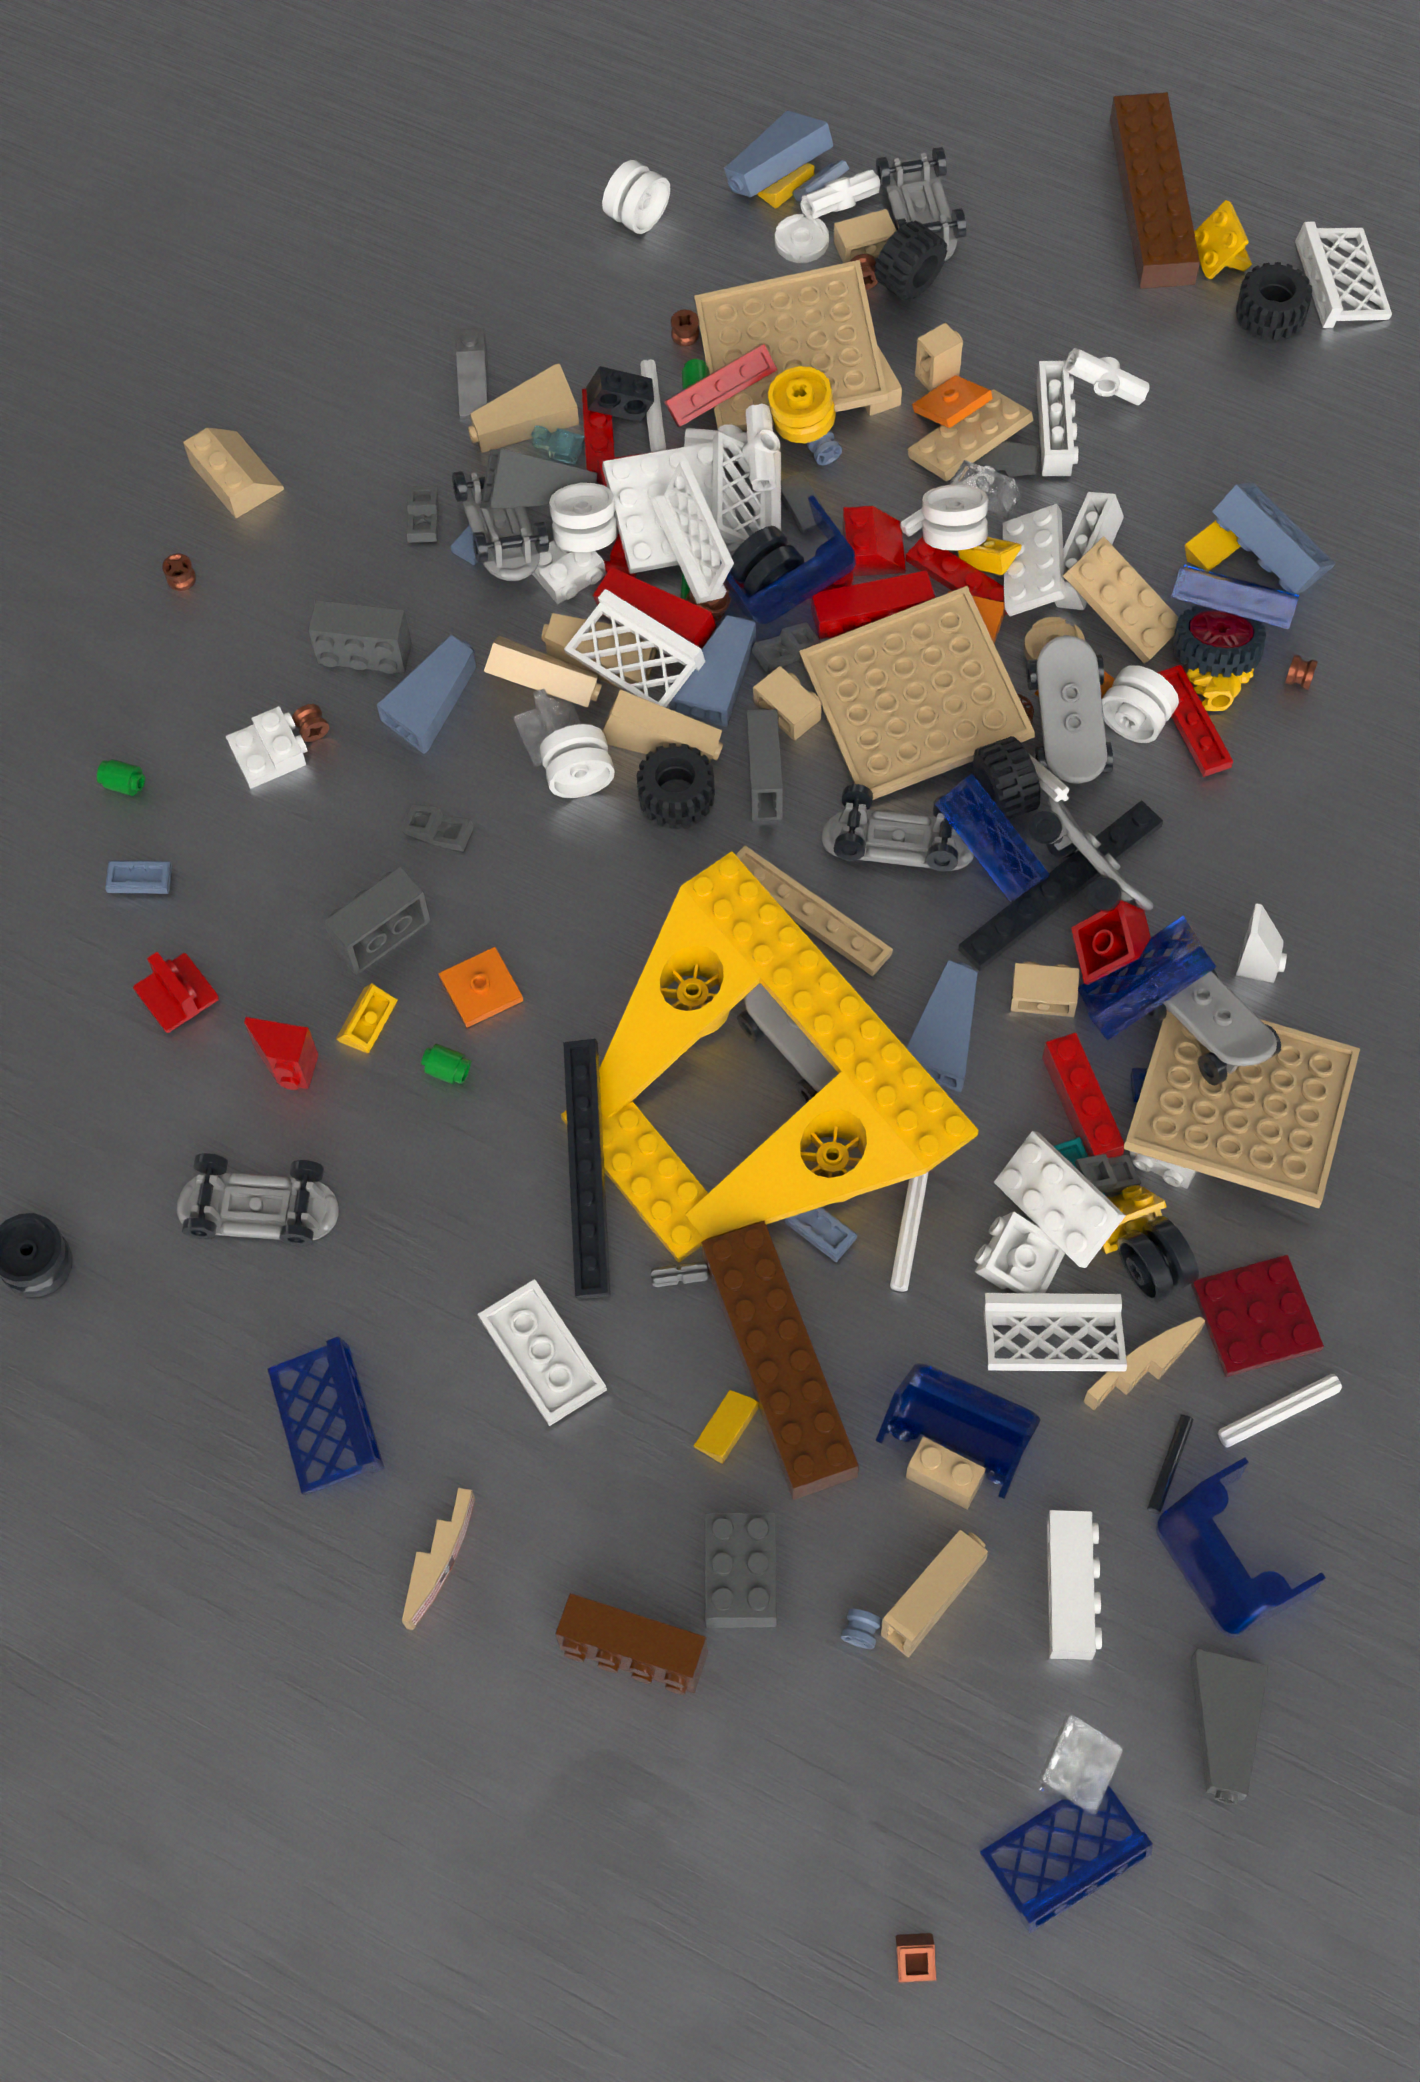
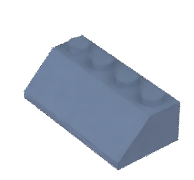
M1254 482L1235 485L1212 511L1218 517L1216 519L1217 523L1226 531L1231 530L1238 537L1237 542L1243 549L1248 552L1252 550L1259 557L1258 563L1268 572L1273 571L1280 578L1279 584L1289 593L1294 592L1297 594L1304 592L1336 564Z

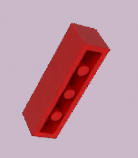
M612 567L593 594L598 606L600 603L598 597L605 589L701 649L705 646L716 628L711 611Z
M925 570L811 593V613L819 639L834 638L936 597L928 572Z
M1077 1033L1047 1041L1042 1059L1076 1138H1081L1089 1157L1106 1154L1107 1158L1122 1156L1125 1143Z

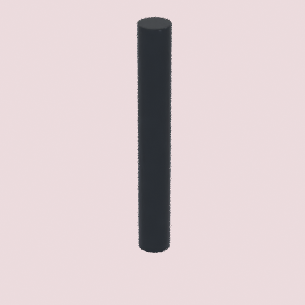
M1181 1415L1147 1507V1510L1152 1513L1160 1514L1194 1421L1190 1416Z

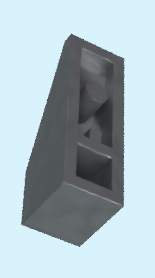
M484 328L456 329L460 419H471L470 413L488 403V359Z

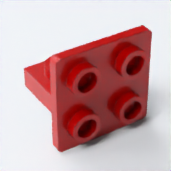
M155 952L147 958L153 973L133 986L136 994L166 1033H170L219 1000L216 991L186 953H182L172 961L170 958L164 961L160 954Z

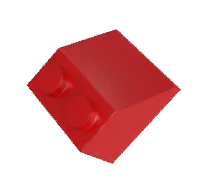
M874 506L843 507L842 529L846 570L854 571V576L906 573L903 537L900 527L901 521Z
M1123 900L1113 910L1100 911L1071 927L1083 981L1087 985L1140 958L1151 939L1145 911Z
M245 1017L244 1024L254 1048L276 1082L290 1090H297L298 1088L309 1089L318 1059V1052L309 1028Z

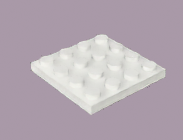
M713 442L603 461L602 468L607 488L614 495V515L630 574L679 565L652 505L655 496L664 495L679 462L688 461L712 514ZM723 491L722 497L725 499L729 507L732 506L733 502L730 500L726 492ZM723 515L722 525L733 530V527L725 515ZM722 537L730 555H733L740 544Z

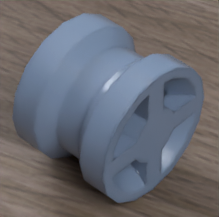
M831 430L820 439L807 443L808 449L814 453V459L821 466L833 463L842 453V448L837 441H834L835 436Z
M849 1609L847 1614L849 1623L847 1628L843 1629L841 1639L858 1647L873 1649L876 1644L875 1631L881 1627L882 1619L864 1610Z

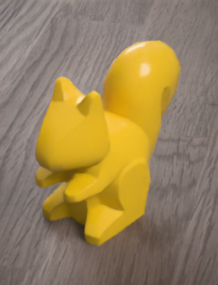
M1196 668L1194 671L1188 669L1186 674L1190 682L1198 685L1194 687L1196 693L1206 697L1202 701L1206 711H1225L1239 694L1241 683H1247L1253 677L1254 669L1252 668L1249 673L1243 671L1240 676H1235L1231 673L1230 677H1223L1222 673H1218V677H1213L1209 671L1204 675L1199 673V668Z

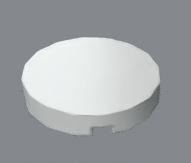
M795 214L786 217L776 228L775 248L778 254L786 260L795 263H808L824 255L829 246V230L819 218L808 220L807 217H804V214Z

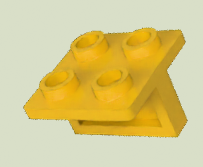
M1225 200L1194 231L1200 265L1208 279H1213L1225 266L1245 272L1252 265L1245 249L1249 242L1232 203Z
M1139 1185L1127 1187L1122 1190V1194L1115 1197H1107L1126 1216L1101 1247V1251L1105 1254L1118 1250L1117 1242L1121 1236L1132 1230L1142 1232L1146 1222L1157 1216H1162L1161 1209L1167 1207L1165 1200Z

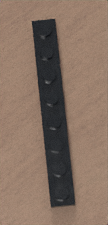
M1141 800L1096 836V839L1101 843L1098 849L1104 856L1109 853L1118 862L1161 828L1163 820ZM1078 850L961 942L958 950L981 971L1101 874Z
M594 1038L563 1042L575 1297L577 1299L611 1296L598 1042Z

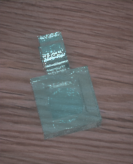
M535 426L531 434L534 437L533 447L548 450V458L576 465L585 443L583 435L558 428L555 435H553L548 429L542 426Z

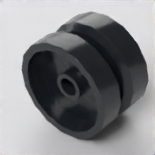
M775 526L765 527L752 534L731 556L734 564L729 573L738 583L744 584V591L757 603L765 602L786 589L795 580L804 565V557L794 546L787 545V538Z
M36 1213L18 1214L5 1220L0 1225V1278L14 1293L27 1298L42 1297L56 1291L66 1281L72 1269L73 1256L67 1241L57 1226L47 1217Z
M1157 1216L1146 1222L1142 1232L1132 1230L1118 1239V1252L1129 1277L1138 1290L1153 1303H1158L1172 1295L1173 1286L1184 1288L1195 1282L1199 1277L1198 1265L1188 1242L1180 1230L1165 1216Z

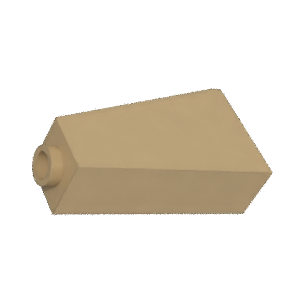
M560 363L551 366L470 413L472 426H468V432L472 443H478L481 453H485L491 449H498L579 425L577 404Z
M552 613L549 624H544L541 637L542 641L546 644L547 654L596 673L564 651V648L587 619ZM598 621L595 623L596 631L613 628L612 624ZM632 632L618 634L620 646L637 643L636 636ZM614 635L597 638L599 650L616 647ZM593 639L581 641L575 650L582 654L594 652ZM656 647L642 649L643 660H654L658 649ZM638 650L621 653L623 666L640 662ZM617 654L600 657L601 666L605 669L619 667ZM653 667L645 668L647 681H649ZM641 669L624 672L627 683L643 682ZM598 676V679L621 689L603 676Z
M498 636L493 642L484 669L486 673L585 707L589 706L590 700L597 701L602 684L596 683L599 676L596 673Z
M621 689L602 729L607 745L643 754H648L650 751L656 753L657 747L663 745L664 748H668L670 743H676V747L687 744L690 750L693 748L699 749L700 755H706L710 763L712 759L717 761L723 747V743L719 742L722 730Z
M959 1530L883 1618L881 1636L909 1658L986 1561L988 1551L985 1549V1543L975 1534L969 1532L967 1535L962 1530Z

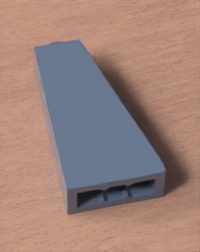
M787 110L724 168L731 191L752 197L829 150L834 145L828 123Z
M728 615L725 617L702 648L706 662L699 671L695 669L676 693L669 703L670 710L695 720L728 727L752 653L751 650L756 640L755 621L745 617Z
M451 634L377 704L380 720L425 754L430 749L476 669L473 647L467 641H460Z
M948 960L906 1048L938 1084L961 1093L964 1088L978 971L973 970L972 967L965 963H955Z

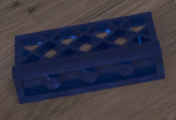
M1184 564L1183 567L1180 566L1171 598L1289 629L1300 595L1211 571L1207 572L1203 569Z
M972 773L935 803L1010 902L1016 900L1050 875Z
M1183 915L1152 936L1140 958L1089 985L1083 983L1078 987V992L1089 1011L1090 1019L1108 1041L1217 966ZM1182 931L1179 939H1172L1174 935ZM1166 949H1173L1170 956H1163ZM1155 950L1152 957L1145 958L1146 954ZM1140 967H1146L1143 974L1136 975ZM1128 968L1124 976H1118L1121 971ZM1113 985H1119L1115 993H1109ZM1101 986L1098 994H1089L1090 992Z
M339 1336L326 1341L327 1346L267 1368L300 1490L303 1495H308L367 1471L373 1474L385 1469L350 1347ZM327 1357L329 1367L323 1378L309 1373L315 1360ZM294 1370L300 1374L290 1391L282 1387L279 1374ZM306 1377L320 1383L311 1400L298 1394ZM331 1377L333 1378L334 1384L329 1382ZM326 1386L336 1390L338 1396L331 1409L318 1404ZM284 1393L288 1394V1397H287L286 1400H285ZM295 1398L309 1404L300 1422L290 1418L289 1409ZM315 1407L328 1413L320 1431L306 1425ZM340 1407L343 1415L338 1413ZM335 1417L345 1421L346 1430L340 1441L326 1435ZM292 1424L297 1425L295 1431ZM304 1429L317 1435L308 1453L300 1450L297 1443ZM349 1438L352 1446L347 1445ZM324 1439L337 1444L329 1462L315 1457ZM345 1448L354 1452L357 1465L342 1470L335 1465ZM301 1455L306 1457L304 1462L302 1461ZM312 1461L326 1466L319 1480L308 1483L306 1472Z
M1101 1774L981 1850L980 1856L1015 1907L1023 1925L1030 1934L1151 1856L1153 1843L1145 1832H1141ZM1099 1787L1108 1799L1106 1812L1085 1807L1087 1795ZM1081 1800L1080 1806L1073 1805L1077 1801ZM1111 1805L1118 1814L1110 1813ZM1063 1810L1079 1813L1076 1830L1072 1831L1054 1827L1056 1815ZM1083 1814L1104 1819L1101 1837L1080 1832ZM1051 1819L1050 1826L1043 1824L1044 1822ZM1109 1820L1124 1823L1131 1832V1835L1122 1841L1106 1838ZM1033 1829L1048 1832L1045 1851L1024 1846L1026 1834ZM1053 1834L1074 1838L1071 1857L1049 1852ZM1020 1838V1843H1019V1845H1017V1844H1012L1013 1842H1015L1016 1840H1018V1839ZM1078 1839L1100 1844L1098 1856L1091 1861L1075 1858ZM1104 1845L1111 1846V1848L1103 1852ZM1002 1849L1018 1852L1014 1870L998 1867L992 1856ZM1022 1853L1043 1858L1040 1876L1019 1872ZM1048 1859L1069 1863L1067 1876L1060 1881L1045 1878ZM1074 1865L1081 1866L1080 1868L1072 1872ZM1005 1876L1013 1877L1011 1885ZM1017 1879L1038 1883L1036 1896L1024 1904L1015 1893ZM1043 1884L1050 1886L1046 1890L1042 1891Z

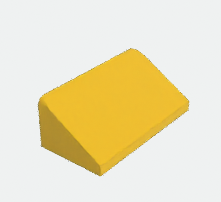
M804 164L757 193V195L777 209L793 196L792 193L796 188L814 176V165Z
M1215 520L1185 544L1187 562L1209 572L1241 547L1237 542L1238 537L1231 530L1226 531Z
M987 537L986 541L979 546L958 550L960 559L977 570L1003 575L1021 550V544Z
M372 983L367 985L359 995L336 1040L369 1053L398 1000Z
M729 1390L697 1439L694 1448L723 1464L759 1409V1402L751 1397Z

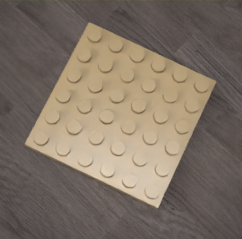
M860 260L694 295L706 365L709 368L710 374L761 344H765L777 368L775 372L715 406L717 428L723 425H735L742 432L747 431L746 409L750 405H759L761 403L770 406L768 399L770 384L780 373L798 366L813 367L823 372L829 379L835 412L889 401Z
M968 586L799 651L801 660L815 693L821 701V707L854 784L868 787L873 793V800L973 761L974 751L977 748L1010 736H1014L1020 742L1035 737L1034 729Z
M1167 1010L1124 1149L1320 1208L1360 1048L1260 1019L1264 1024L1271 1026L1278 1034L1281 1041L1280 1053L1257 1065L1238 1066L1231 1074L1227 1072V1079L1224 1082L1213 1086L1204 1079L1198 1065L1200 1056L1210 1051Z

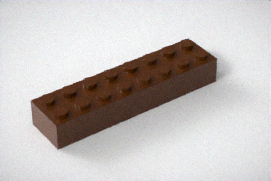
M1168 92L1113 96L1110 124L1139 288L1195 285L1200 260Z
M765 1221L702 1241L703 1260L707 1264L709 1276L754 1397L759 1402L760 1413L792 1499L795 1500L858 1478V1462Z

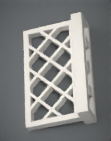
M1304 222L1295 243L1305 274L1310 280L1309 285H1312V296L1322 327L1333 328L1336 321L1389 320L1392 312L1364 229L1317 228L1315 222ZM1320 238H1326L1333 242L1334 245L1330 248L1322 243ZM1357 238L1359 246L1355 247L1344 239ZM1339 246L1351 255L1346 258L1335 250ZM1330 257L1341 264V267L1336 269L1328 264L1327 259ZM1354 257L1365 263L1366 267L1363 269L1352 262V259ZM1347 268L1358 275V277L1354 280L1342 271ZM1363 278L1372 284L1373 289L1369 290L1358 282ZM1337 279L1347 285V290L1344 291L1336 286L1334 280ZM1353 289L1364 296L1365 299L1361 302L1349 293ZM1370 300L1377 304L1380 310H1374L1367 306L1366 303ZM1345 301L1356 309L1343 311L1341 302Z
M718 431L713 436L712 516L721 536L741 545L750 537L744 529L746 526H749L753 533L768 526H775L781 531V452L777 451L774 454L777 486L771 491L758 492L754 490L753 493L745 482V479H750V466L742 453V447L745 443ZM723 445L729 448L734 457L731 459L728 457L723 449ZM734 461H738L746 473L745 475L741 476L733 464ZM723 467L727 469L734 481H728L723 473ZM737 484L746 498L741 500L732 486ZM723 491L726 492L734 505L729 507L722 497ZM744 503H750V505L754 509V517L751 515V513L749 512ZM737 508L745 523L741 524L732 510ZM723 515H725L733 530L722 525Z
M688 461L679 462L664 495L655 496L652 505L697 604L725 596L727 591L723 583L734 562Z
M605 589L598 597L600 602L564 648L565 653L624 691L666 708L695 669L699 671L706 662L702 649ZM602 614L612 620L613 628L596 631L595 623ZM632 632L636 636L637 643L620 646L618 634ZM614 635L616 647L599 650L597 638ZM593 639L594 652L582 654L575 650L581 641ZM656 647L660 651L661 658L644 661L642 649ZM638 650L640 662L623 666L621 653ZM617 654L619 667L605 669L601 666L600 657ZM679 662L686 666L680 675L667 676L666 664ZM662 665L664 678L647 681L645 668ZM641 669L643 682L629 684L625 681L624 672ZM665 685L666 693L659 702L649 697V687Z
M985 1293L983 1320L986 1333L988 1370L1126 1371L1127 1360L1121 1316V1294ZM993 1325L1011 1326L1012 1329L1003 1335L994 1329ZM1027 1326H1044L1047 1329L1037 1335L1028 1329ZM1078 1326L1081 1329L1072 1336L1061 1327ZM1114 1326L1115 1330L1106 1336L1095 1327ZM1019 1333L1031 1341L1023 1348H1020L1011 1341ZM1053 1333L1065 1341L1057 1349L1045 1341ZM1086 1334L1099 1341L1092 1349L1079 1341ZM1003 1346L1015 1354L1010 1359L995 1358V1352ZM1038 1346L1049 1355L1045 1359H1035L1029 1353ZM1073 1347L1082 1353L1083 1356L1080 1359H1069L1063 1353ZM1107 1347L1117 1354L1118 1359H1104L1098 1353Z

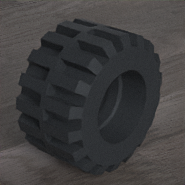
M915 220L914 222H908L906 225L904 224L894 232L882 248L875 265L876 280L902 300L910 301L917 298L934 282L941 271L947 255V243L919 221Z
M1268 262L1263 263L1262 267L1255 266L1252 268V272H1247L1244 280H1242L1236 305L1238 322H1242L1241 326L1245 330L1249 329L1251 335H1260L1261 339L1267 340V337L1273 340H1279L1280 337L1286 339L1291 337V333H1298L1300 327H1303L1312 298V285H1309L1310 280L1307 276H1302L1303 272L1301 270L1292 269L1293 266L1289 264L1286 266L1281 265V262H1275L1274 265H1270Z
M1010 736L975 749L973 768L977 786L985 805L997 820L1004 822L1038 809L1041 796L1038 776L1030 755L1019 740L1014 736Z
M670 743L668 748H664L663 745L656 748V753L650 751L646 755V761L642 760L639 764L640 771H637L638 798L642 811L647 812V817L651 821L656 818L658 825L664 826L667 823L669 828H676L678 824H682L683 828L689 827V822L691 821L695 824L701 821V815L706 816L710 812L709 806H713L715 795L713 767L709 765L707 756H701L700 750L697 748L690 750L687 744L676 747V743ZM671 780H684L691 784L690 787L680 792H670L661 788L664 783Z

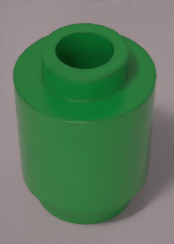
M691 359L684 364L681 372L683 390L710 374L709 368L703 360Z
M115 759L104 760L97 770V782L102 784L105 789L134 796L143 789L145 775L139 766Z
M436 1043L433 1048L428 1047L425 1050L421 1065L425 1066L424 1073L450 1084H455V1082L463 1084L470 1071L472 1061L466 1059L465 1054Z

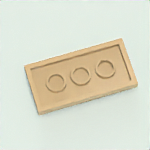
M993 389L991 391L993 399L951 428L941 425L907 449L909 458L943 480L948 481L1033 421L1032 412Z
M1104 536L1063 575L1144 664L1174 636L1179 617Z

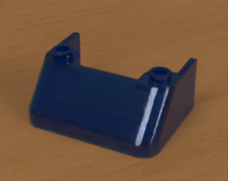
M813 495L808 497L814 522L828 539V541L817 548L813 558L752 597L747 593L744 594L730 573H728L724 581L730 590V596L742 613L760 624H768L850 573L856 565L853 548Z
M919 1363L912 1367L894 1392L876 1441L882 1444L890 1432L894 1438L903 1442L916 1440L921 1434L984 1462L982 1467L986 1469L987 1479L995 1484L1002 1485L998 1497L1005 1499L1015 1481L1041 1419L1036 1413L935 1367Z
M1246 1457L1199 1483L1164 1511L1156 1524V1532L1159 1539L1217 1629L1228 1637H1239L1310 1596L1318 1590L1326 1579L1321 1572L1291 1589L1285 1578L1277 1572L1266 1571L1251 1578L1212 1519L1221 1514L1227 1507L1229 1497L1225 1487L1242 1477L1249 1464Z

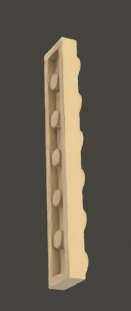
M744 845L736 854L740 861L796 923L871 976H874L891 957L893 951L891 947Z

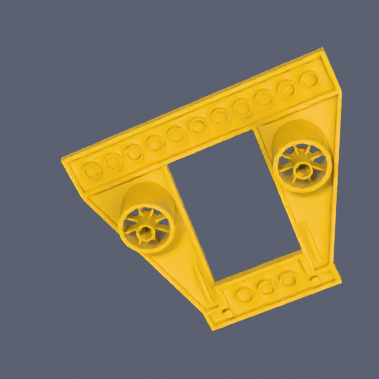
M733 851L681 885L599 1068L604 1172L678 1263L701 1247L702 1241L765 1221L767 1225L832 1203L844 1202L857 1195L926 1174L978 1136L979 1130ZM684 976H693V978H688L686 980L682 979V977ZM698 976L709 978V980L704 983L698 979ZM674 981L679 984L677 989H668ZM761 983L839 1074L708 1193L634 1104L633 1100L697 1040L717 1031L726 1022L730 1010ZM715 985L719 986L720 990L717 994L708 993V990ZM664 997L675 998L678 1001L670 1005L665 1001ZM567 1111L561 1113V1118L567 1125ZM823 1137H833L832 1142L824 1144L820 1139ZM837 1137L848 1140L850 1143L844 1146L837 1142ZM812 1142L818 1148L817 1153L804 1152ZM857 1147L863 1157L862 1159L849 1157V1152ZM803 1161L817 1162L818 1166L810 1171ZM847 1166L855 1167L849 1172H847L845 1169Z

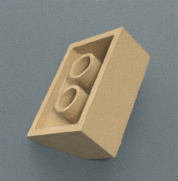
M207 427L183 441L190 464L236 519L284 490L283 485L237 431Z

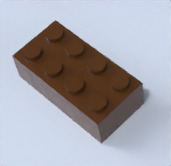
M571 1593L567 1599L556 1631L560 1649L565 1651V1657L578 1662H584L585 1658L596 1661L599 1668L612 1673H618L619 1669L632 1673L631 1678L642 1683L651 1684L652 1680L666 1684L665 1689L679 1695H685L686 1691L695 1693L708 1655L707 1639L705 1636Z

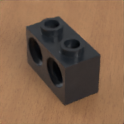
M599 366L586 386L587 404L590 411L641 422L654 403L652 378Z

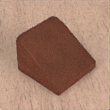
M933 1934L896 1935L899 1982L935 1981L936 1966Z

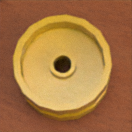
M798 366L780 373L770 384L768 399L775 430L782 438L793 443H808L820 439L829 432L834 425L836 412L831 385L823 372L813 367Z

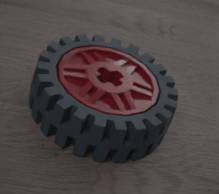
M1205 603L1202 605V608L1196 605L1191 610H1185L1183 615L1179 616L1174 633L1173 651H1175V656L1180 658V662L1183 665L1188 664V668L1193 671L1199 668V673L1205 675L1209 671L1213 677H1218V673H1222L1223 677H1230L1231 673L1235 676H1240L1243 671L1245 673L1251 672L1252 668L1255 669L1261 661L1266 639L1265 626L1262 625V621L1259 618L1255 619L1253 613L1245 614V609L1240 607L1234 610V605L1227 604L1226 608L1222 607L1221 603H1215L1214 607H1211L1209 603Z

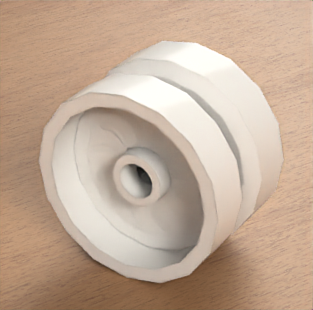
M637 160L624 162L614 172L607 184L602 200L603 211L613 220L622 222L631 231L643 234L649 231L662 216L670 196V183L667 178L657 172L650 171L647 166Z
M577 483L558 489L551 495L549 507L553 520V539L557 546L571 552H591L609 546L616 539L618 530L617 521L614 516L615 501L614 495L609 488L596 483Z
M956 484L940 486L925 493L922 499V513L925 517L923 522V539L925 543L934 548L956 551L970 549L985 542L988 536V521L985 517L988 512V496L977 487Z
M1127 666L1120 671L1112 687L1108 689L1102 698L1104 721L1112 730L1128 740L1137 743H1150L1156 740L1166 721L1170 719L1179 704L1178 694L1173 686L1155 671L1142 666Z
M585 724L567 726L554 731L540 745L539 753L542 764L546 769L548 786L554 795L562 798L588 796L609 785L614 778L615 769L612 759L608 754L606 738L598 727Z

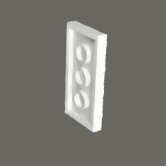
M1054 504L1003 522V540L1021 544V550L1004 573L1005 610L1008 615L1013 616L1064 599L1062 513L1059 506Z
M1032 1131L994 1181L1079 1267L1086 1268L1126 1216L1039 1132Z
M535 1279L478 1313L479 1320L549 1426L607 1390L606 1385Z

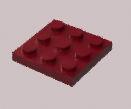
M1288 1254L1200 1278L1191 1283L1225 1377L1316 1353L1324 1348Z

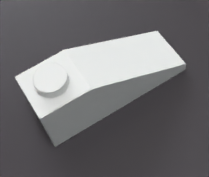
M1255 904L1240 948L1236 976L1274 983L1277 973L1284 972L1287 954L1282 953L1284 941L1261 904Z

